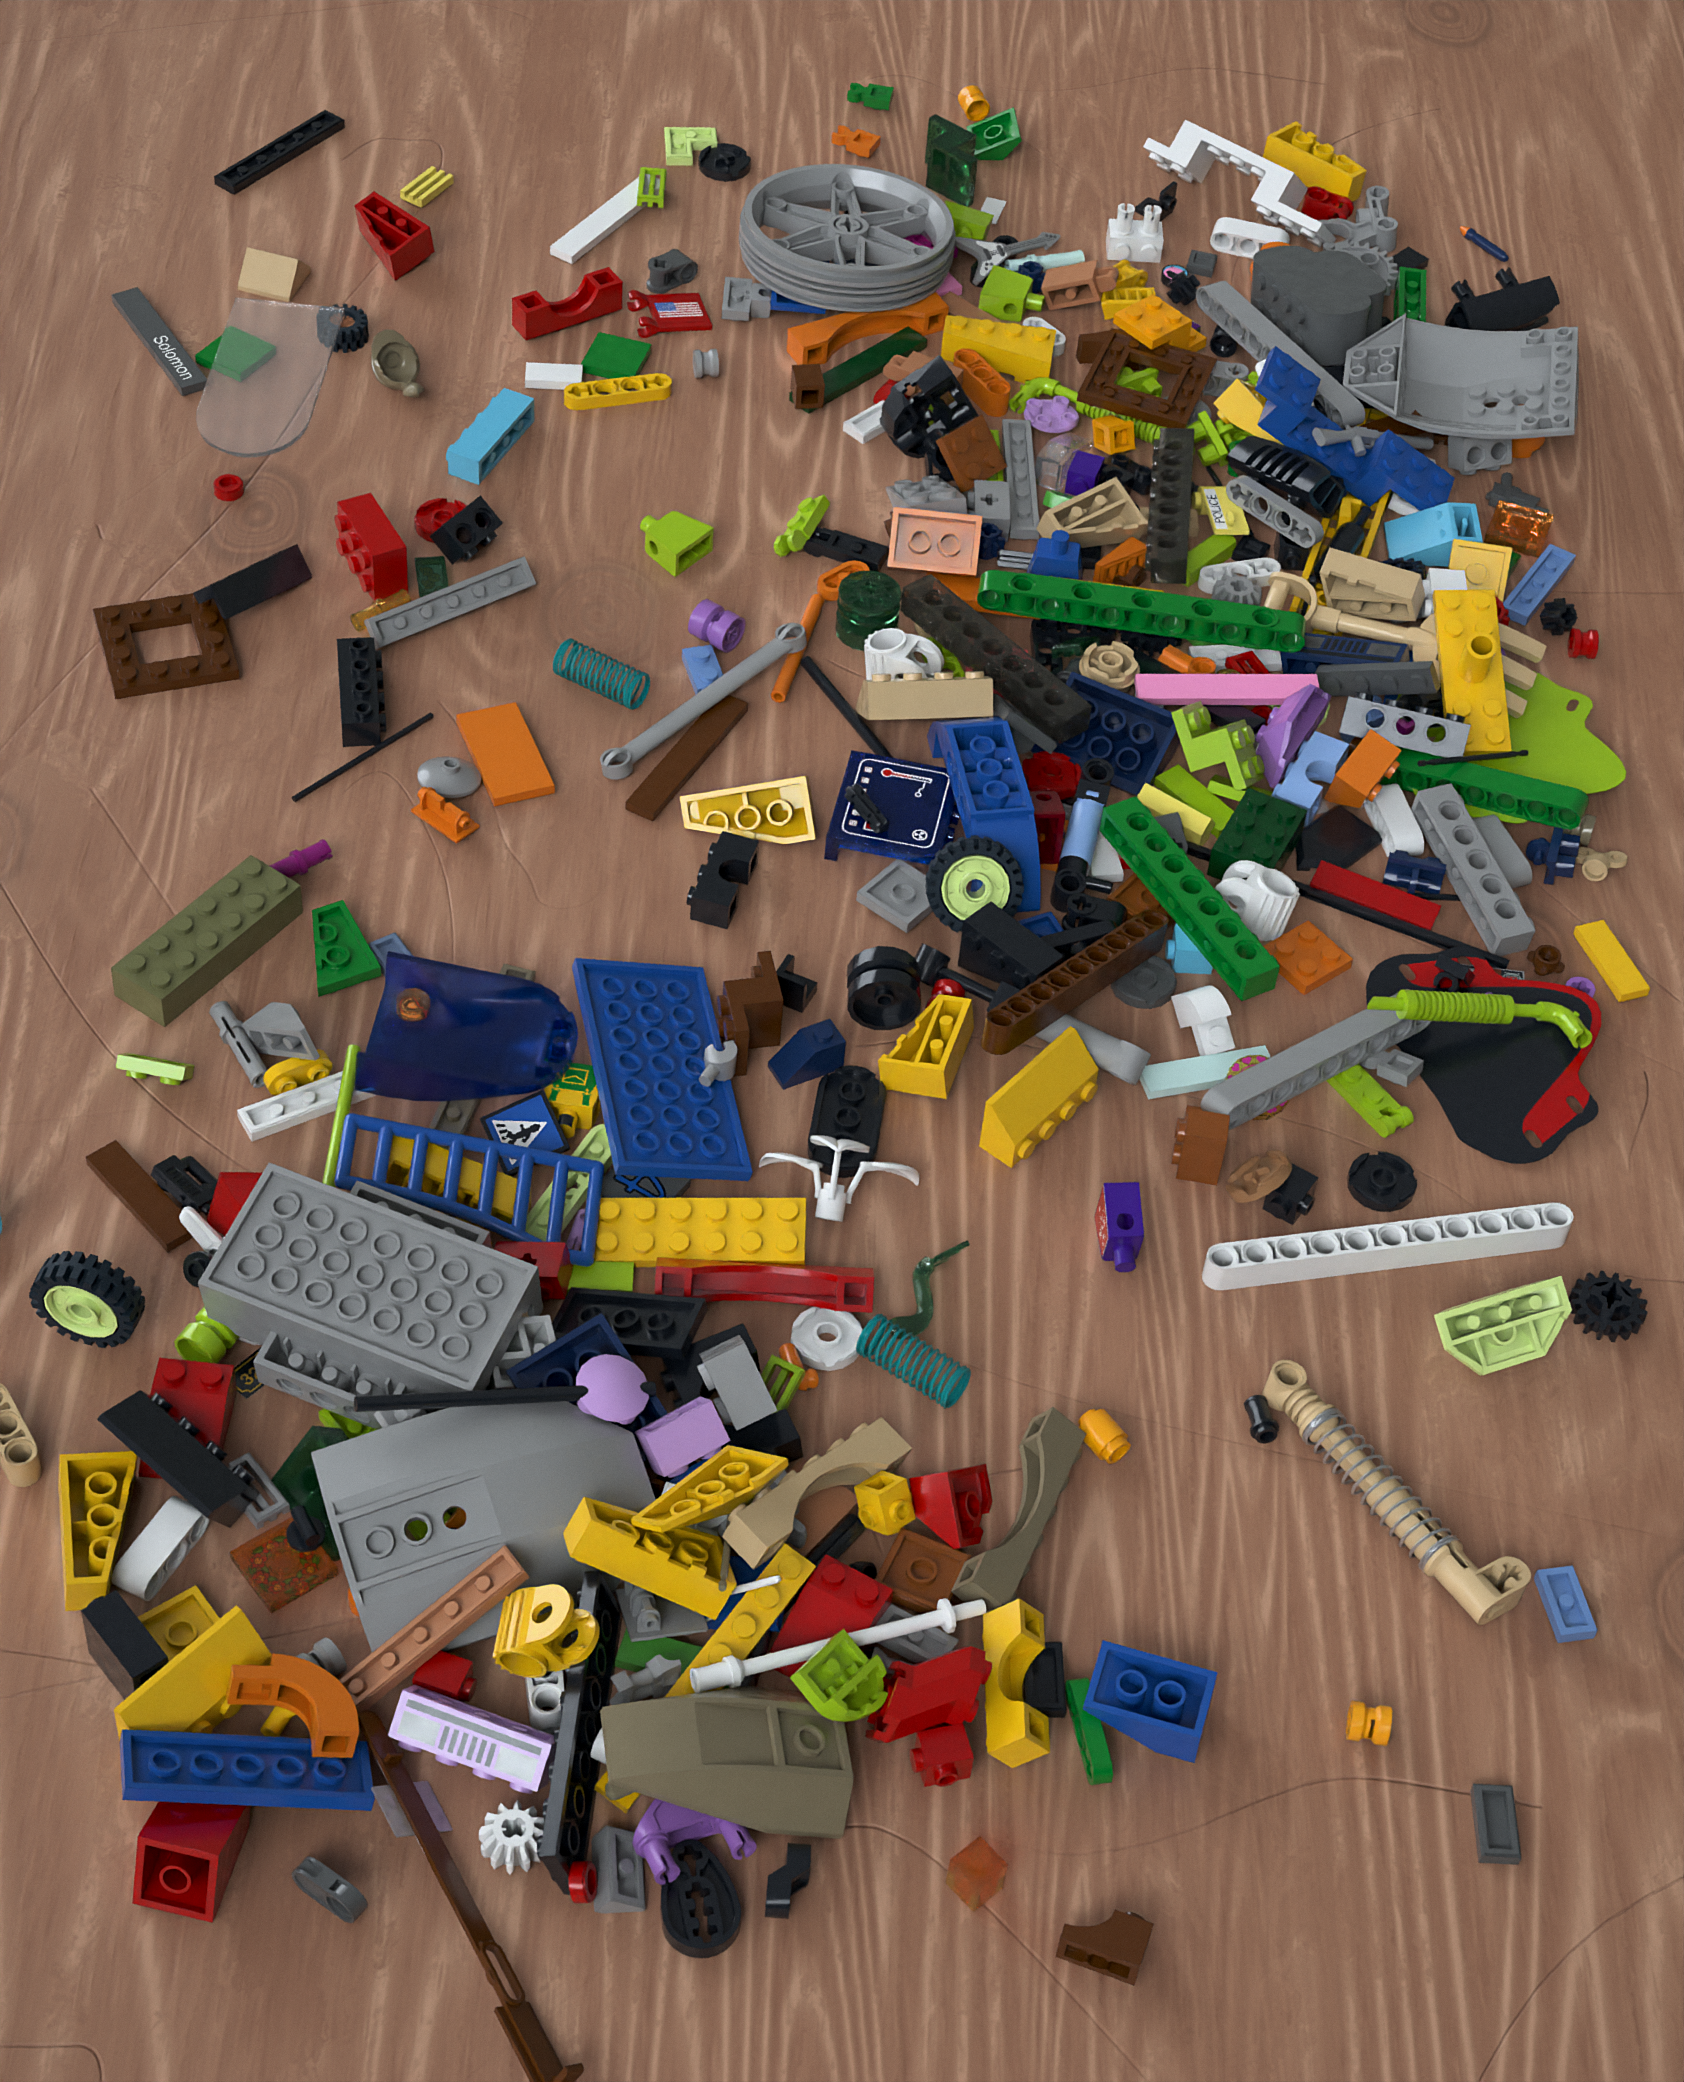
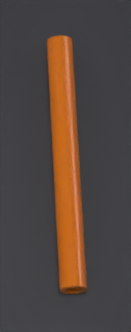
M813 594L810 597L800 622L806 632V647L825 603V599L819 594ZM806 647L796 653H787L771 692V698L775 702L781 703L785 701Z

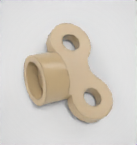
M1579 847L1576 863L1583 864L1582 873L1588 880L1601 881L1607 876L1609 867H1624L1627 864L1628 858L1625 853L1619 851L1600 853L1591 848Z

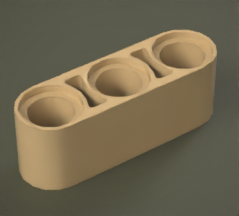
M0 1383V1465L11 1484L17 1487L31 1486L38 1481L42 1473L37 1445L9 1391Z

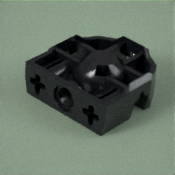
M939 355L891 387V392L882 405V413L879 420L889 438L901 452L907 456L919 459L924 457L922 443L930 431L937 428H945L952 431L979 415L953 372ZM910 384L912 387L918 385L921 391L913 394L907 400L904 396V393L908 391L906 387ZM948 391L955 400L950 405L941 397ZM930 404L934 408L932 411L928 409ZM933 420L935 423L930 426L928 423Z

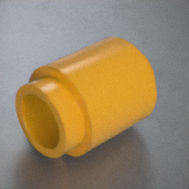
M1090 1409L1080 1417L1078 1421L1079 1428L1086 1433L1083 1441L1100 1460L1113 1464L1124 1457L1129 1451L1131 1444L1127 1440L1128 1435L1105 1409Z

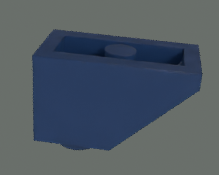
M831 1019L821 1021L799 1029L768 1061V1068L783 1090L824 1076L827 1073L835 1072V1068L844 1066L846 1041Z

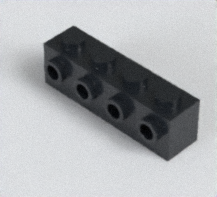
M374 637L337 639L343 747L376 746L381 743L380 733L386 732V714H379V711H385L384 692H378V690L384 689L383 671H376L377 668H382L381 650H375Z

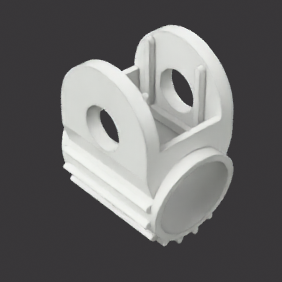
M888 628L875 631L872 635H868V639H865L866 680H872V674H891V679H899L898 675L903 677V673H922V678H934V672H941L944 667V658L941 651L933 642L924 637L905 634L900 629ZM914 652H920L925 655L928 663L917 661L914 657Z
M1247 860L1232 864L1224 873L1222 881L1214 888L1221 893L1223 900L1228 905L1229 900L1237 906L1234 909L1229 905L1233 911L1238 913L1241 921L1260 941H1273L1283 934L1300 896L1299 888L1296 887L1295 882L1287 875L1278 870L1266 868L1256 862Z

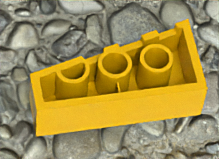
M946 315L941 357L944 360L953 362L954 353L957 350L963 348L972 349L999 374L1003 372L1015 376L1014 381L1025 384L1027 380L1038 377L1049 378L1056 330L1045 327L1024 326L1017 323L994 322L989 319L980 320L965 318L959 315Z

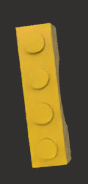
M1020 1598L983 1614L982 1640L984 1651L986 1652L985 1660L992 1662V1670L985 1683L986 1701L984 1707L987 1726V1753L1011 1768L1050 1753L1049 1718L1023 1702L1022 1685L1026 1671L1035 1657L1045 1649L1044 1614Z

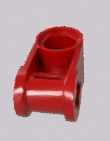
M1317 186L1308 188L1301 208V213L1317 221L1320 219H1336L1337 217L1347 220L1354 211L1353 202L1349 198L1326 191Z

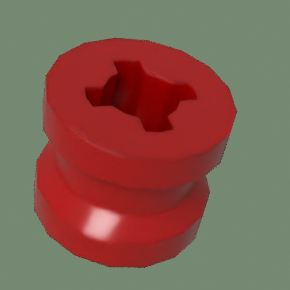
M1572 628L1568 638L1569 658L1585 656L1587 659H1595L1599 645L1598 631L1590 629L1587 632H1581L1580 629Z

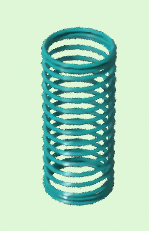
M572 638L565 640L559 646L554 656L553 671L556 675L566 678L573 683H578V685L584 686V688L590 689V691H595L596 694H601V696L607 697V699L613 700V702H618L620 705H624L631 710L638 708L643 703L649 691V674L641 672V670L636 671L635 667L630 668V665H624V662H618V659H612L611 656L607 657L606 654H601L600 651L595 652L594 648H589L587 645L584 646L583 643H578L577 640ZM573 643V648L568 654V657L565 662V667L561 671L562 660L565 655V652L567 651L568 647ZM582 651L581 656H580V659H579V661H578L576 667L574 668V664H575V662H576V659H577L578 655L580 654V652ZM587 655L586 661H585V663H584L582 669L580 670V666H581V664H582V661L584 660L585 656ZM592 657H593L591 666H590L589 670L587 671V673L585 674V671H586V669H587V666H588L590 660H591ZM599 660L598 665H597V668H596L594 674L591 676L592 671H593V668H594L595 664L597 663V661ZM604 664L603 670L597 679L598 673L602 665ZM609 666H610L609 672H608V674H607L605 680L603 681V678H604V676H605V673H606L607 669H608ZM616 669L615 674H614V677H613L612 681H611L610 684H609L611 675L613 674L614 670ZM621 673V677H620V679H619L617 685L615 686L616 680H617L619 674ZM628 674L627 679H626V681H625V683H624L622 689L620 690L621 685H622V683H623V680L625 679L626 675ZM588 676V681L584 683V679ZM645 676V684L640 696L630 705V701L635 697L641 686L642 677ZM639 681L638 686H637L635 692H634L633 695H632V692H633V690H634V687L636 686L637 682ZM623 692V697L619 699V695Z
M877 1314L867 1323L856 1344L857 1354H860L863 1358H868L870 1362H875L876 1366H882V1369L888 1370L890 1375L895 1374L897 1379H902L903 1383H909V1386L915 1387L917 1392L922 1391L924 1396L929 1395L930 1400H936V1403L940 1404L944 1409L950 1408L957 1402L970 1380V1368H967V1366L960 1367L959 1361L954 1362L953 1357L947 1358L946 1353L940 1354L939 1349L933 1350L932 1345H927L925 1340L920 1341L919 1336L913 1337V1333H907L906 1328L900 1329L899 1324L893 1325L892 1319L887 1320L886 1315L884 1316L883 1314ZM881 1320L879 1329L871 1342L865 1347L872 1330ZM890 1323L889 1329L884 1334L887 1324ZM895 1327H897L896 1332L889 1341L886 1349L879 1355L880 1349L886 1342L891 1331ZM903 1331L902 1338L897 1343L892 1354L885 1360L897 1336ZM910 1335L909 1341L899 1358L892 1364L895 1354L902 1346L904 1340ZM917 1339L916 1345L909 1354L907 1360L899 1368L900 1362L902 1358L905 1356L906 1352L908 1351L910 1345ZM880 1341V1343H879V1345L877 1346V1348H876L874 1351H872V1350L876 1347V1345L878 1344V1342ZM923 1344V1348L920 1354L914 1361L911 1368L906 1372L909 1362L913 1358L917 1349ZM930 1348L927 1358L924 1360L923 1364L921 1365L917 1373L912 1377L917 1364L923 1357V1354ZM937 1352L936 1358L927 1373L919 1380L930 1358ZM943 1357V1361L934 1377L926 1384L930 1373L937 1362ZM950 1361V1365L945 1374L943 1375L942 1379L933 1388L934 1383L939 1374L941 1373L943 1367ZM957 1365L956 1371L950 1377L944 1389L940 1392L941 1387L944 1381L946 1380L947 1376L949 1375L950 1371ZM961 1376V1379L959 1380L958 1384H957L956 1387L953 1389V1391L950 1393V1391H951L953 1385L956 1383V1381L958 1380V1378ZM929 1387V1392L926 1393L925 1389ZM936 1391L935 1397H932V1393Z

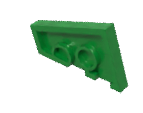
M343 900L312 910L318 997L382 976L381 966Z

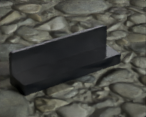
M298 544L197 590L193 594L198 604L213 598L223 619L226 620L312 578V574Z

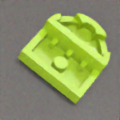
M844 1629L835 1634L790 1677L815 1710L822 1716L834 1721L847 1722L867 1717L884 1704L888 1692L884 1691L883 1677L887 1671L881 1658L877 1654L868 1659Z

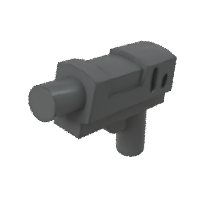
M1503 473L1501 484L1495 482L1493 490L1486 494V499L1490 500L1489 506L1524 516L1523 518L1531 521L1533 516L1546 520L1550 511L1539 506L1540 498L1524 493L1520 488L1512 486L1513 476L1511 473Z

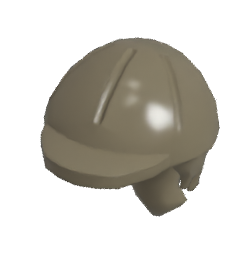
M386 329L380 331L374 337L371 347V364L376 379L388 388L403 391L404 396L418 398L424 389L420 384L415 383L420 372V362L416 350L395 330Z

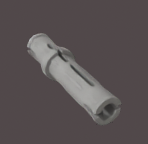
M227 1001L215 1003L210 1008L209 1014L220 1029L219 1036L223 1043L229 1044L239 1064L248 1076L251 1085L255 1088L265 1086L263 1076L267 1068L242 1026L243 1022L236 1018Z

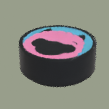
M1168 265L1162 269L1161 282L1169 287L1167 285L1168 282L1182 271L1186 275H1189V273L1182 266Z

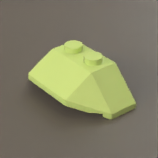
M1557 1276L1448 1308L1434 1314V1318L1444 1350L1481 1376L1545 1356L1558 1335L1564 1320L1571 1313L1572 1308L1562 1276Z

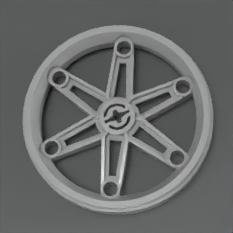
M818 164L788 169L774 174L757 184L747 196L740 214L739 246L742 259L749 272L759 282L774 292L814 307L848 312H873L911 305L925 299L940 288L953 262L956 236L953 218L948 207L937 195L917 182L880 169L846 164ZM828 208H830V212H829V211H825V210H820V209H828ZM847 210H848V213H849V214H840V215H839V211H847ZM766 225L771 228H778L791 235L771 240L760 228ZM921 234L934 248L930 249L926 246H919L903 238ZM845 259H855V264H846ZM833 260V264H832V263H827V262H822V261ZM865 262L881 266H865Z

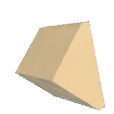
M247 247L238 282V290L290 302L310 274L311 267L299 259Z

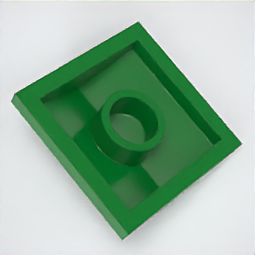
M1014 107L966 126L974 160H1003L1022 141Z

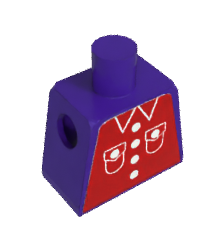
M1139 1182L1104 1183L1094 1215L1101 1258L1104 1261H1114L1115 1270L1118 1272H1130L1136 1268L1135 1259L1138 1258L1144 1239Z

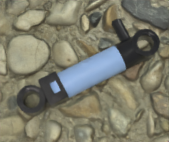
M1093 758L1085 762L1074 798L1050 894L1051 905L1062 913H1068L1067 900L1074 893H1084L1085 889L1110 894L1112 891V882L1089 876L1099 835L1102 812L1107 804L1114 775L1112 765L1101 758Z

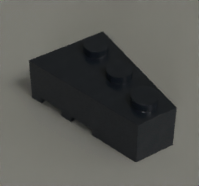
M989 902L963 921L958 966L1001 984L1003 981L1022 990L1063 963L1064 956L993 902Z

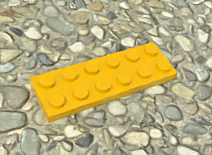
M601 1198L594 1261L634 1262V1267H656L657 1257L805 1265L806 1198Z

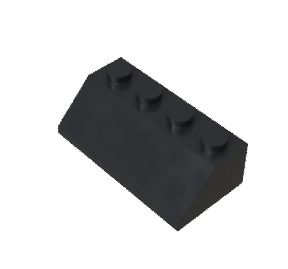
M139 1390L103 1412L97 1418L101 1424L210 1520L230 1528L260 1494V1491L251 1484L255 1478L239 1464L235 1468L230 1466L224 1460L228 1454L212 1440L207 1444L197 1436L201 1430L188 1418L182 1416L180 1420L177 1419L170 1412L174 1406L158 1392L151 1396Z

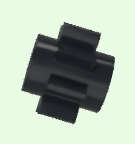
M1182 271L1168 282L1167 285L1171 290L1166 294L1174 304H1178L1181 301L1185 306L1196 298V287L1201 283L1194 274L1186 275Z
M1556 598L1553 602H1545V608L1539 616L1543 625L1542 629L1551 630L1553 636L1563 635L1564 632L1571 631L1578 618L1574 609L1575 605L1566 604L1565 598Z

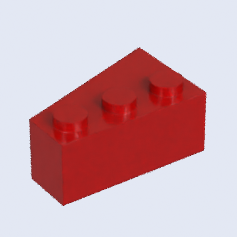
M375 191L354 205L360 232L395 281L435 252L430 227Z

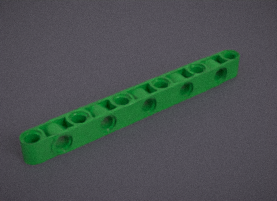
M988 570L981 575L977 594V602L984 609L1013 613L1020 616L1289 653L1300 651L1305 645L1306 619L1304 616L1296 612L1276 610L1263 606L1000 570Z

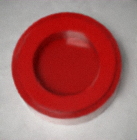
M221 475L213 483L214 494L222 501H235L244 494L243 481L236 475Z
M589 1860L574 1861L570 1867L569 1892L575 1904L592 1903L597 1894V1871L594 1864Z

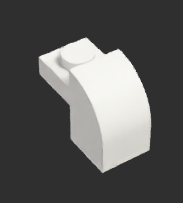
M1209 985L1171 996L1180 1028L1192 1027L1200 1056L1217 1054L1235 1048L1226 1016L1232 1014L1225 998L1217 988Z

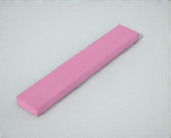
M1136 674L1134 679L1136 698L1153 705H1189L1201 701L1202 705H1282L1287 697L1309 684L1319 688L1317 674Z

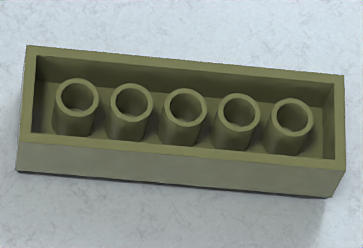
M250 855L111 967L114 995L163 1027H166L303 913L301 885Z

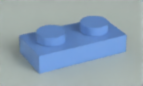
M712 645L682 649V661L695 695L723 675Z
M1573 1565L1537 1570L1534 1581L1557 1643L1594 1639L1597 1628Z

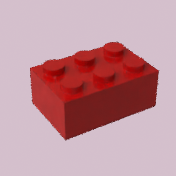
M367 493L338 501V515L334 517L337 530L339 531V538L336 539L337 550L341 556L346 557L351 573L357 574L362 590L368 592L374 602L407 594V547L373 495Z

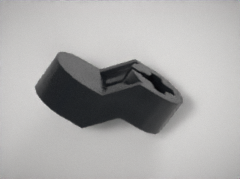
M787 1844L786 1865L768 1875L765 1917L789 1919L790 1897L808 1886L811 1862L810 1844Z

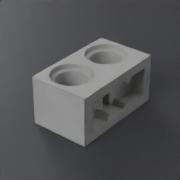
M1448 435V467L1459 470L1462 475L1476 474L1478 469L1499 470L1501 465L1512 463V439H1481Z

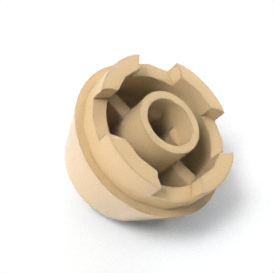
M1112 641L1111 646L1103 645L1097 647V643L1090 645L1079 662L1082 676L1126 694L1134 684L1135 675L1140 674V668L1133 657L1134 651L1127 645Z

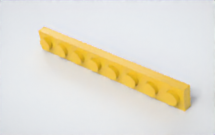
M785 1543L756 1579L757 1581L779 1575L781 1582L747 1591L665 1697L695 1693L690 1681V1669L700 1668L722 1662L723 1657L730 1655L741 1661L746 1660L814 1572L816 1566ZM725 1686L719 1687V1688H715V1689H711V1690H708V1691L720 1690V1689H723ZM606 1771L595 1785L594 1790L627 1814L641 1794L634 1792L615 1801L608 1799L605 1792V1786L608 1782Z

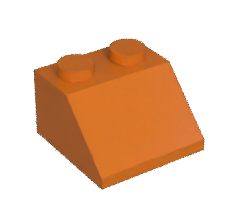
M1370 729L1335 774L1324 799L1331 803L1361 808L1367 799L1373 802L1383 788L1379 783L1385 776L1390 779L1399 768L1400 763L1397 762V759L1402 750Z

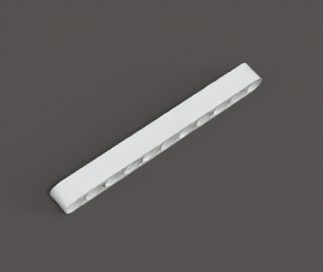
M1552 1202L1219 1243L1211 1246L1207 1252L1202 1280L1211 1289L1229 1290L1555 1249L1565 1243L1574 1216L1571 1209L1566 1205Z

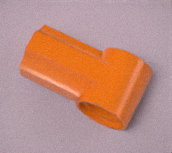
M1172 645L1165 647L1158 658V661L1182 674H1215L1216 664L1213 660L1207 657L1193 658Z

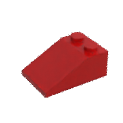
M159 1358L150 1395L153 1396L155 1392L161 1394L174 1406L170 1412L177 1419L180 1420L182 1416H185L201 1430L197 1436L207 1444L212 1440L223 1449L237 1394L234 1365ZM140 1459L139 1477L163 1479Z
M826 1554L806 1582L768 1654L832 1638L842 1629L847 1633L874 1627L891 1605L893 1589ZM870 1644L860 1646L859 1648L863 1652ZM808 1660L774 1670L790 1678Z

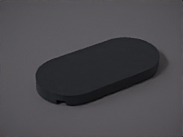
M859 1066L835 1068V1072L829 1075L827 1073L819 1082L808 1137L807 1153L810 1160L823 1164L819 1170L827 1175H832L835 1150L829 1146L816 1145L810 1142L812 1135L829 1136L836 1140H853L870 1147L868 1153L847 1149L842 1151L838 1173L839 1178L854 1177L860 1168V1162L875 1161L885 1106L886 1088L882 1081L880 1083L875 1078L876 1074L866 1068Z

